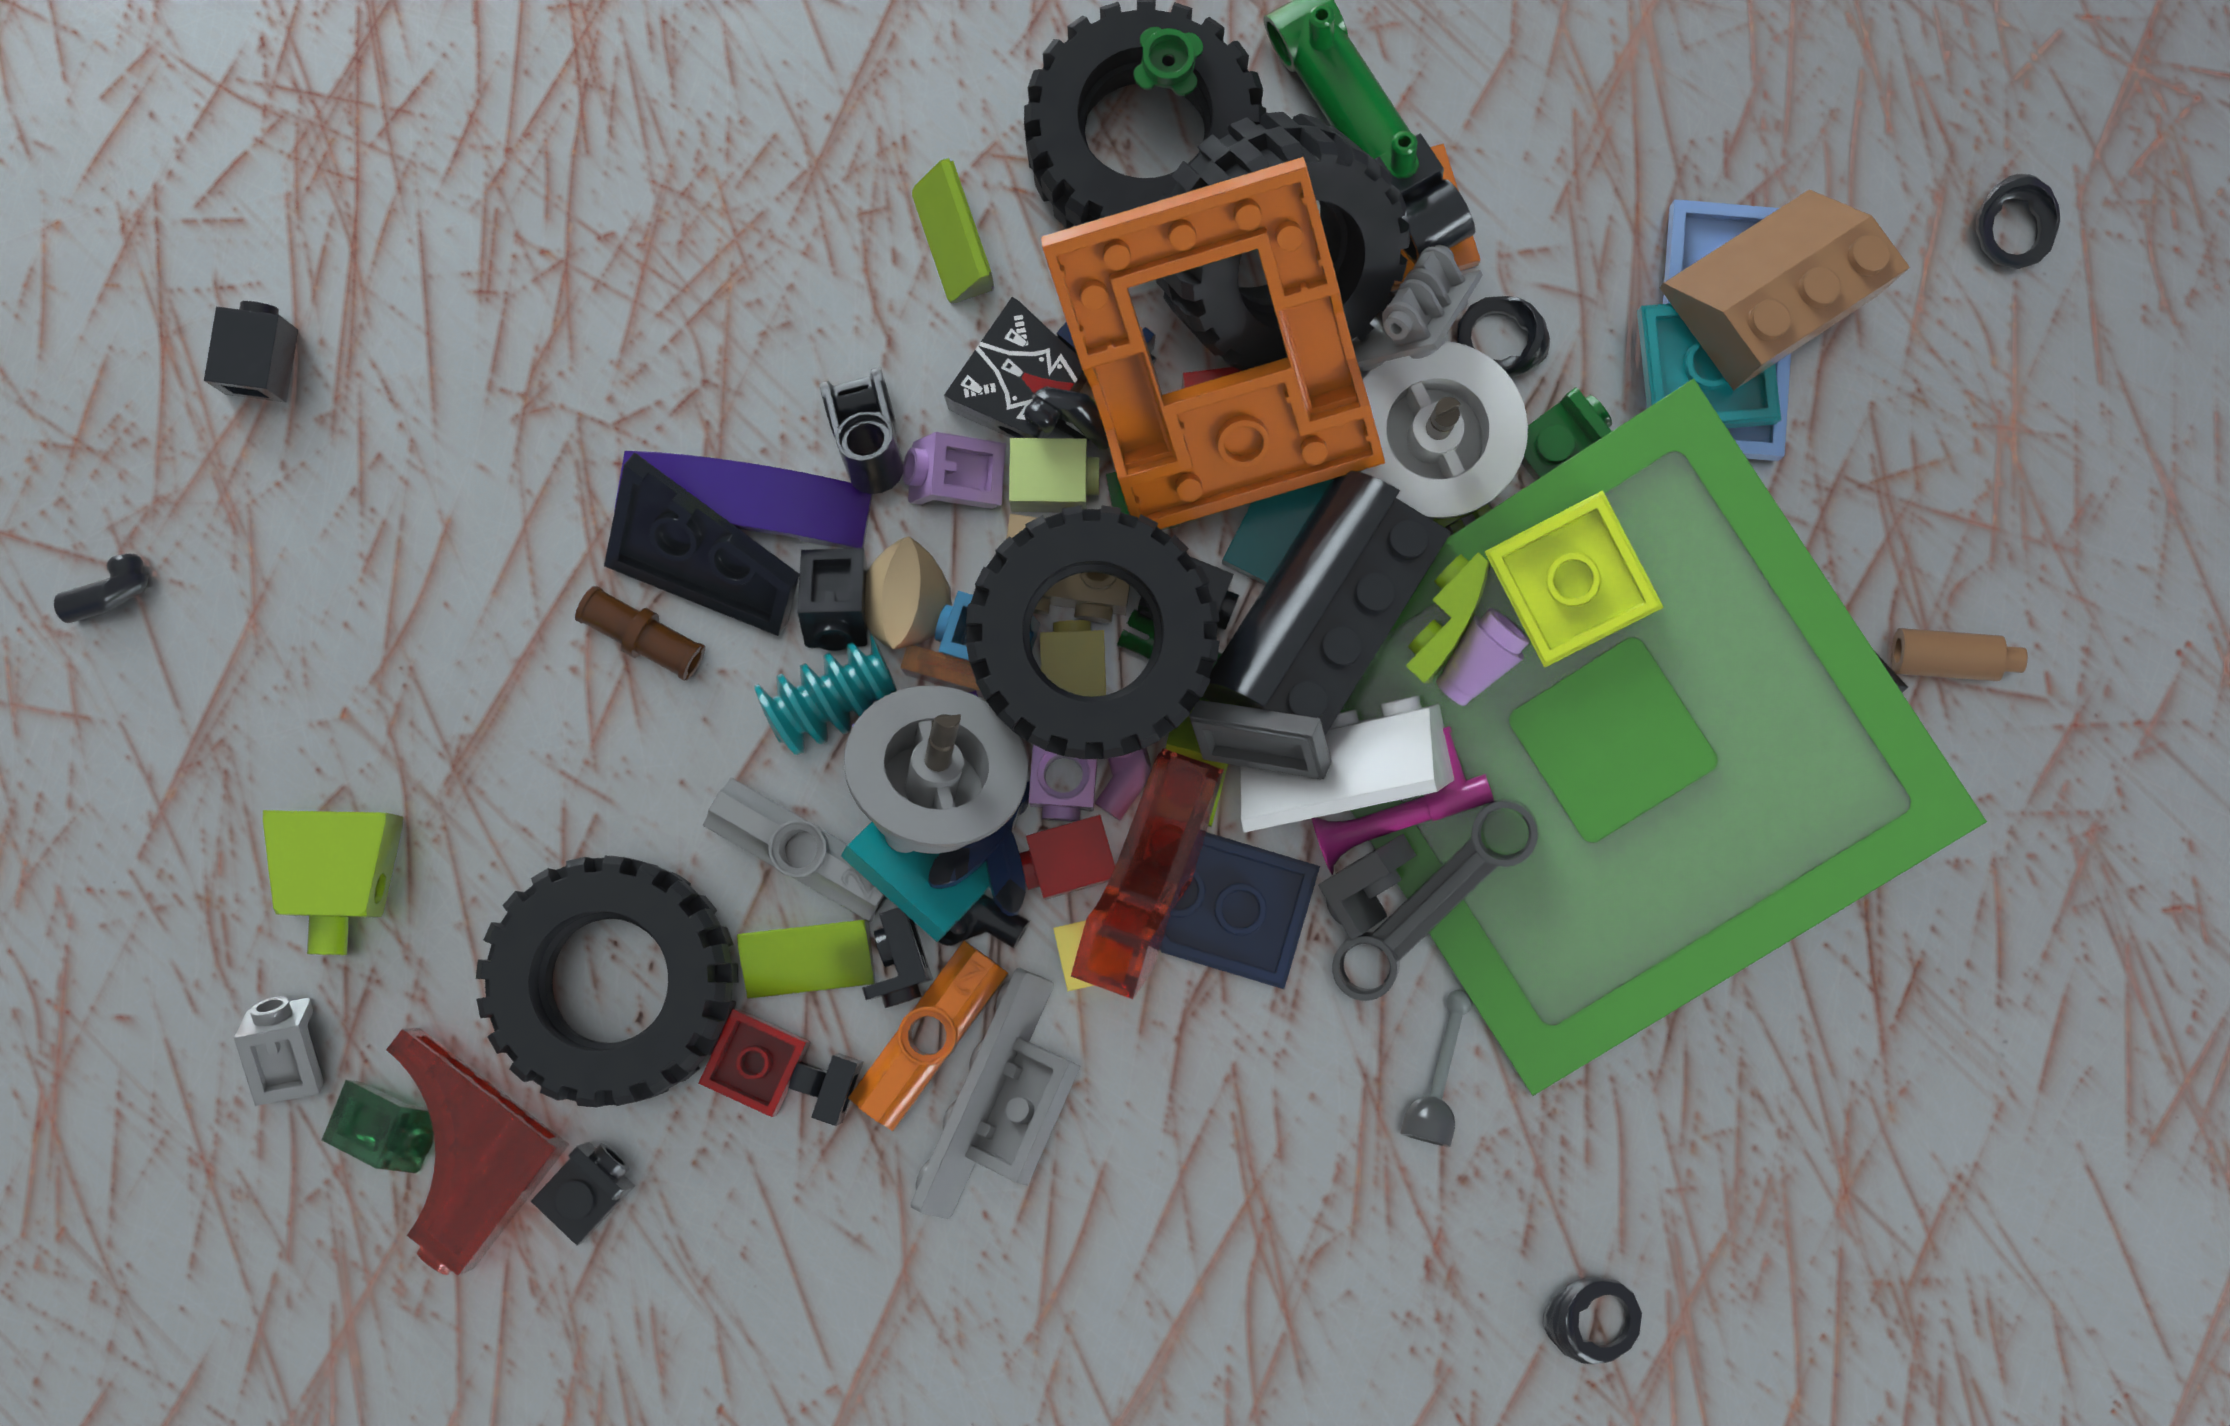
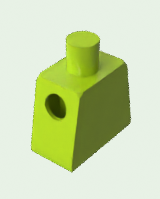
M263 810V828L271 895L276 915L309 916L307 954L347 955L349 917H382L403 828V816L383 812Z

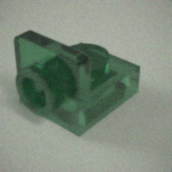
M346 1079L322 1141L376 1169L417 1173L432 1147L433 1136L441 1119V1114L430 1108L408 1105L364 1082Z

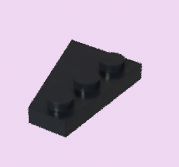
M635 452L624 464L604 567L779 636L788 622L800 574Z

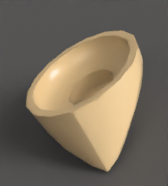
M908 536L886 548L871 564L866 573V626L877 640L893 650L915 646L935 636L937 622L943 607L946 604L952 606L951 588L933 556L917 541Z

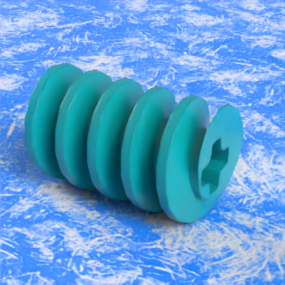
M870 634L871 654L868 656L853 642L847 644L848 664L842 666L830 653L823 655L824 675L820 677L806 663L800 665V686L795 687L783 674L777 675V696L773 698L759 684L754 685L759 703L779 743L783 742L795 755L804 753V732H807L821 745L828 741L827 722L829 721L842 734H847L851 732L850 712L854 711L860 717L874 701H878L897 691L889 668L872 634Z

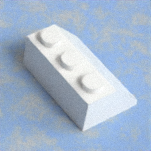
M1413 696L1381 704L1383 716L1362 721L1358 720L1356 709L1340 712L1325 735L1332 762L1324 779L1241 766V822L1244 833L1438 792L1454 781L1443 732L1445 727L1440 705L1434 704L1421 707L1419 696Z

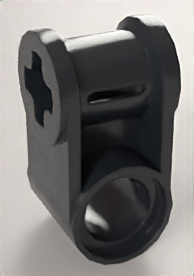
M881 367L871 369L869 377L833 386L829 381L819 383L829 424L852 485L860 492L868 494L883 493L892 489L900 481L904 469L893 424L895 416ZM871 451H877V452H875V453H873V454H870V455H864V454L869 453V452H871Z

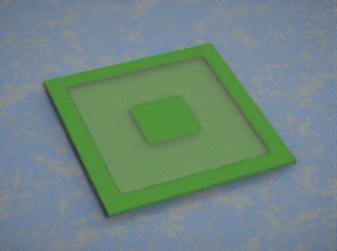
M1694 378L1448 537L1340 711L1345 712L1356 709L1358 720L1362 721L1383 716L1381 704L1403 698L1419 696L1421 707L1439 704L1444 727H1451L1452 732L1450 734L1466 780L1486 774L1494 800L1513 799L1526 805L1536 818L1538 838L1531 855L1517 865L1509 867L1498 866L1429 932L1532 1096L1987 822ZM1602 490L1664 607L1544 668L1530 641L1522 650L1524 659L1479 695L1472 698L1466 706L1459 705L1453 701L1436 684V680L1443 673L1444 667L1429 683L1424 684L1405 666L1415 656L1408 648L1413 639L1434 619L1442 627L1451 619L1432 599L1442 590L1434 581L1457 556L1462 554L1470 561L1479 552L1488 560L1484 551ZM1490 565L1487 584L1475 616L1482 618L1489 608H1493L1514 622L1528 637L1492 565ZM1424 795L1351 810L1355 818H1360L1424 797ZM1487 804L1434 822L1429 820L1370 840L1376 850L1401 834L1405 835L1417 855L1396 869L1402 878L1397 884L1407 899L1472 838L1471 833L1474 820L1480 810ZM1501 808L1487 814L1488 817L1483 822L1481 828V839L1487 849L1489 848L1501 855H1510L1525 847L1529 837V830L1521 813L1513 809Z

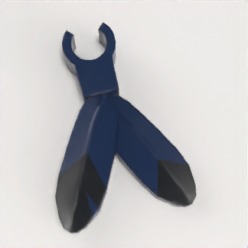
M1030 781L1027 782L1025 793L1016 812L1000 829L979 841L954 851L940 853L936 857L929 872L928 882L931 887L943 889L956 886L986 862L989 885L994 902L1008 916H1014L1019 913L1026 894V883L1018 846L1012 830L1018 816L1024 813L1028 807Z

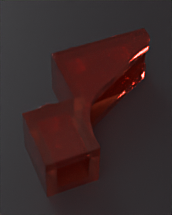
M1164 748L1160 751L1152 767L1112 876L1097 905L1086 919L1071 977L1130 999L1136 996L1155 968L1170 913L1191 885L1224 769Z

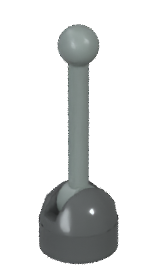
M1463 990L1451 992L1446 1000L1450 1015L1430 1095L1419 1098L1410 1105L1404 1116L1400 1132L1401 1135L1444 1147H1451L1455 1131V1117L1450 1107L1442 1098L1462 1016L1468 1013L1472 1007V1000L1467 992Z

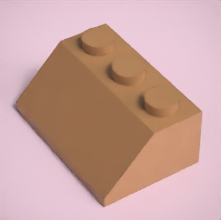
M1809 189L1673 276L1659 288L1734 391L1880 295L1910 267L1872 215Z

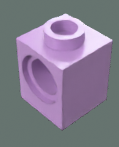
M1033 745L1029 790L1030 807L1042 808V819L1068 822L1080 820L1081 811H1094L1098 759H1078L1060 756ZM1062 758L1075 761L1083 771L1080 784L1074 790L1066 793L1054 791L1047 785L1045 779L1046 771L1050 764Z

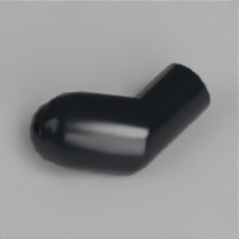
M1048 386L1038 389L1032 394L1034 400L1025 408L1024 417L1034 428L1049 433L1054 430L1058 420L1061 419L1073 424L1099 449L1109 448L1096 402L1089 395Z
M130 553L113 556L106 565L110 578L58 593L54 599V609L59 619L65 623H73L101 615L144 592L148 584L149 575L143 573V560L141 557Z
M983 894L938 942L945 946H954L963 940L987 932L1015 948L1024 935L1030 921L1019 914L1008 916L1001 911L992 898Z

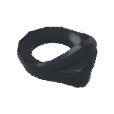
M2030 174L2009 176L1993 187L1977 213L1976 233L1982 251L1995 264L2017 270L2039 263L2051 251L2060 224L2059 204L2051 187L2038 177ZM2018 199L2027 201L2030 212L2036 217L2038 227L2037 239L2032 248L2024 254L2015 255L2007 253L1994 240V218L2002 210L2005 200Z
M1513 296L1485 297L1470 305L1458 322L1457 343L1472 348L1474 347L1471 336L1474 326L1481 318L1492 313L1510 316L1516 319L1520 328L1528 331L1527 345L1520 356H1509L1503 360L1493 359L1507 372L1510 378L1528 372L1531 368L1540 364L1548 355L1550 337L1546 322L1531 303Z
M1587 1277L1570 1283L1552 1298L1544 1314L1543 1325L1548 1337L1564 1355L1583 1364H1600L1614 1361L1632 1348L1640 1334L1642 1312L1634 1293L1619 1281ZM1604 1295H1613L1623 1304L1626 1314L1622 1334L1608 1345L1597 1346L1591 1341L1583 1340L1579 1331V1313L1587 1309L1594 1299Z

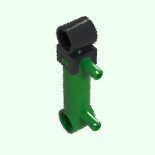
M1292 0L1265 15L1263 21L1268 38L1285 67L1291 72H1297L1330 125L1342 132L1376 160L1392 177L1391 184L1401 192L1406 205L1405 215L1402 218L1410 224V244L1408 248L1403 249L1408 258L1416 264L1422 251L1428 247L1443 245L1450 249L1475 234V224L1462 195L1449 180L1443 179L1444 168L1422 134L1420 133L1415 136L1411 133L1348 37L1344 19L1334 0Z

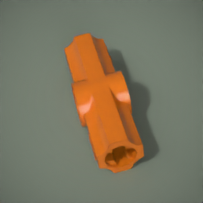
M963 940L913 1010L903 1018L897 1032L849 1095L848 1099L876 1122L894 1131L946 1059L955 1051L959 1041L1009 973ZM926 1016L938 1019L946 1030V1042L943 1048L934 1054H926L920 1051L912 1040V1029L915 1023Z

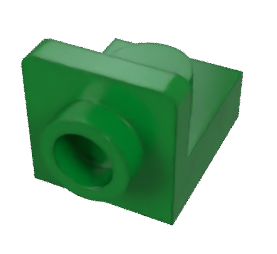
M1575 387L1558 404L1528 425L1527 445L1521 462L1535 481L1612 432L1609 428L1612 426V419L1597 398L1592 395H1588L1585 398L1582 392Z

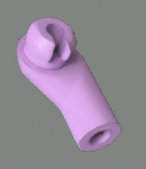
M1147 747L1124 756L1108 758L1113 777L1095 801V804L1119 821L1152 775Z

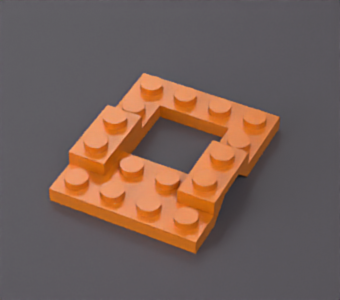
M1303 157L1041 237L1047 264L1082 370L1091 387L1105 429L1117 477L1131 516L1139 518L1141 514L1157 522V527L1163 529L1344 476L1350 471H1361L1385 464L1371 406L1345 318L1341 293L1309 172ZM1258 249L1287 358L1162 395L1143 330L1139 325L1128 288Z

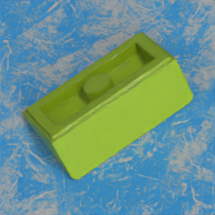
M949 158L940 160L914 186L912 197L947 300L950 303H958L991 292L994 283L992 272L954 161H950Z
M867 920L737 934L738 951L747 999L875 984L870 926Z

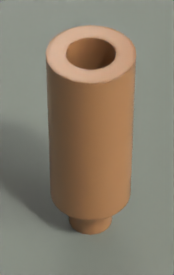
M1907 628L1897 629L1891 653L1892 669L1895 674L2000 681L2004 672L2023 673L2028 661L2026 648L2007 646L2005 638L2001 635Z

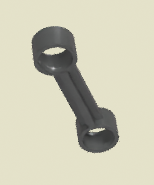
M1498 799L1484 806L1474 820L1471 839L1374 932H1365L1354 939L1349 937L1342 943L1332 963L1333 977L1340 990L1347 996L1361 1001L1374 1000L1387 993L1399 973L1400 960L1498 866H1514L1523 862L1531 855L1538 838V824L1532 811L1523 803L1513 799ZM1501 808H1509L1521 813L1529 830V837L1525 847L1510 855H1501L1489 848L1487 849L1481 839V828L1483 822L1488 817L1487 814ZM1369 944L1384 951L1390 962V971L1384 980V984L1376 988L1364 989L1351 983L1344 970V958L1348 950L1357 945Z

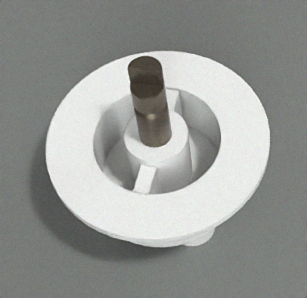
M1445 341L1437 351L1429 356L1420 359L1406 356L1385 361L1380 366L1370 370L1364 377L1363 382L1374 417L1385 464L1359 472L1378 478L1399 489L1400 492L1396 497L1397 499L1428 518H1451L1468 514L1487 505L1512 481L1521 465L1526 450L1528 438L1527 414L1524 402L1515 383L1507 372L1489 356L1470 346Z

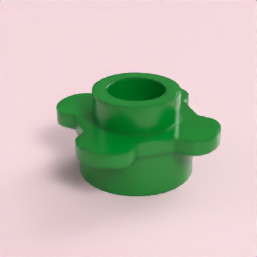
M1150 27L1146 29L1140 36L1143 56L1141 64L1134 70L1136 84L1144 90H1151L1156 86L1169 88L1178 96H1186L1192 93L1197 86V77L1193 73L1195 60L1203 52L1201 39L1194 33H1183L1172 28ZM1170 56L1175 62L1172 66L1168 67L1162 63L1163 58Z

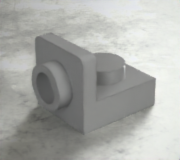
M272 997L256 1003L251 1009L246 1011L234 1036V1040L255 1106L320 1093L324 1080L307 1027L313 1013L309 998L289 1001L286 997Z

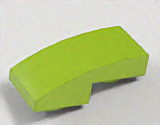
M1479 552L1470 561L1460 554L1434 581L1442 590L1432 600L1451 619L1443 627L1435 619L1431 621L1408 645V648L1415 656L1405 665L1424 684L1429 683L1450 659L1479 608L1491 565Z

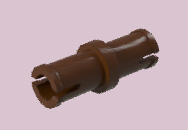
M592 586L585 593L576 609V621L581 624L584 623L619 642L622 652L633 658L642 655L675 673L684 681L688 680L695 673L703 659L705 645L696 643L660 623L659 615L650 609L644 608L638 611L607 594L598 586Z

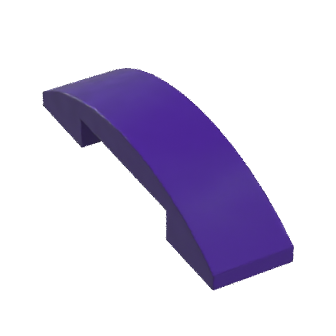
M624 451L617 497L624 464L635 452L738 529L796 537L801 542L844 549L864 548L873 494L860 492L850 482L788 469L718 458L662 452Z

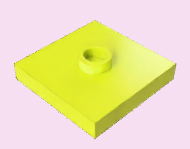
M1603 490L1484 551L1544 668L1664 608Z

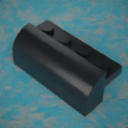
M1350 471L1344 476L1332 479L1212 668L1209 678L1211 681L1203 697L1212 702L1320 718L1324 735H1326L1451 534V531L1397 499L1396 497L1400 490L1378 478L1365 473Z

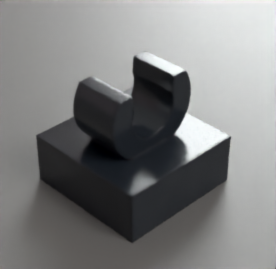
M839 1053L832 1055L828 1070L804 1062L797 1063L788 1088L817 1097L818 1099L811 1118L837 1126L843 1123L850 1103L848 1097L855 1088L864 1061Z

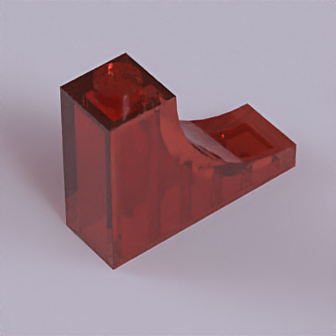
M421 1028L402 1029L386 1050L401 1063L418 1086L431 1117L435 1140V1163L430 1191L417 1221L407 1236L421 1246L417 1250V1255L428 1266L444 1275H448L453 1271L459 1276L477 1266L569 1146V1143Z

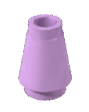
M1489 608L1482 618L1478 616L1473 617L1444 667L1443 673L1436 680V684L1453 701L1459 705L1466 706L1472 698H1475L1524 659L1522 650L1528 645L1530 640L1509 618L1499 611Z

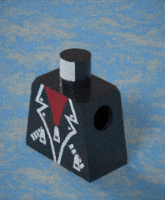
M1011 297L952 382L944 397L948 409L955 414L1009 438H1048L1052 431L1049 433L1039 431L1029 424L1024 417L1025 408L1034 400L1032 394L1046 386L1080 392L1087 378L1082 370L1078 356L1020 301ZM1061 419L1058 420L1056 427L1074 439H1087V442L1089 441L1073 424Z

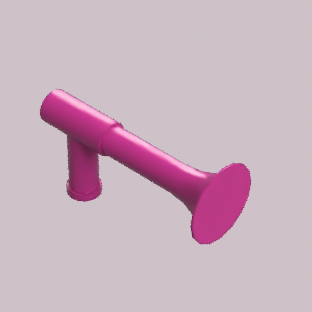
M1450 726L1443 728L1454 781L1438 792L1425 794L1424 797L1352 820L1327 821L1318 817L1311 818L1320 849L1331 875H1334V865L1339 858L1357 845L1429 820L1434 822L1495 801L1486 774L1466 780L1450 734L1452 732Z

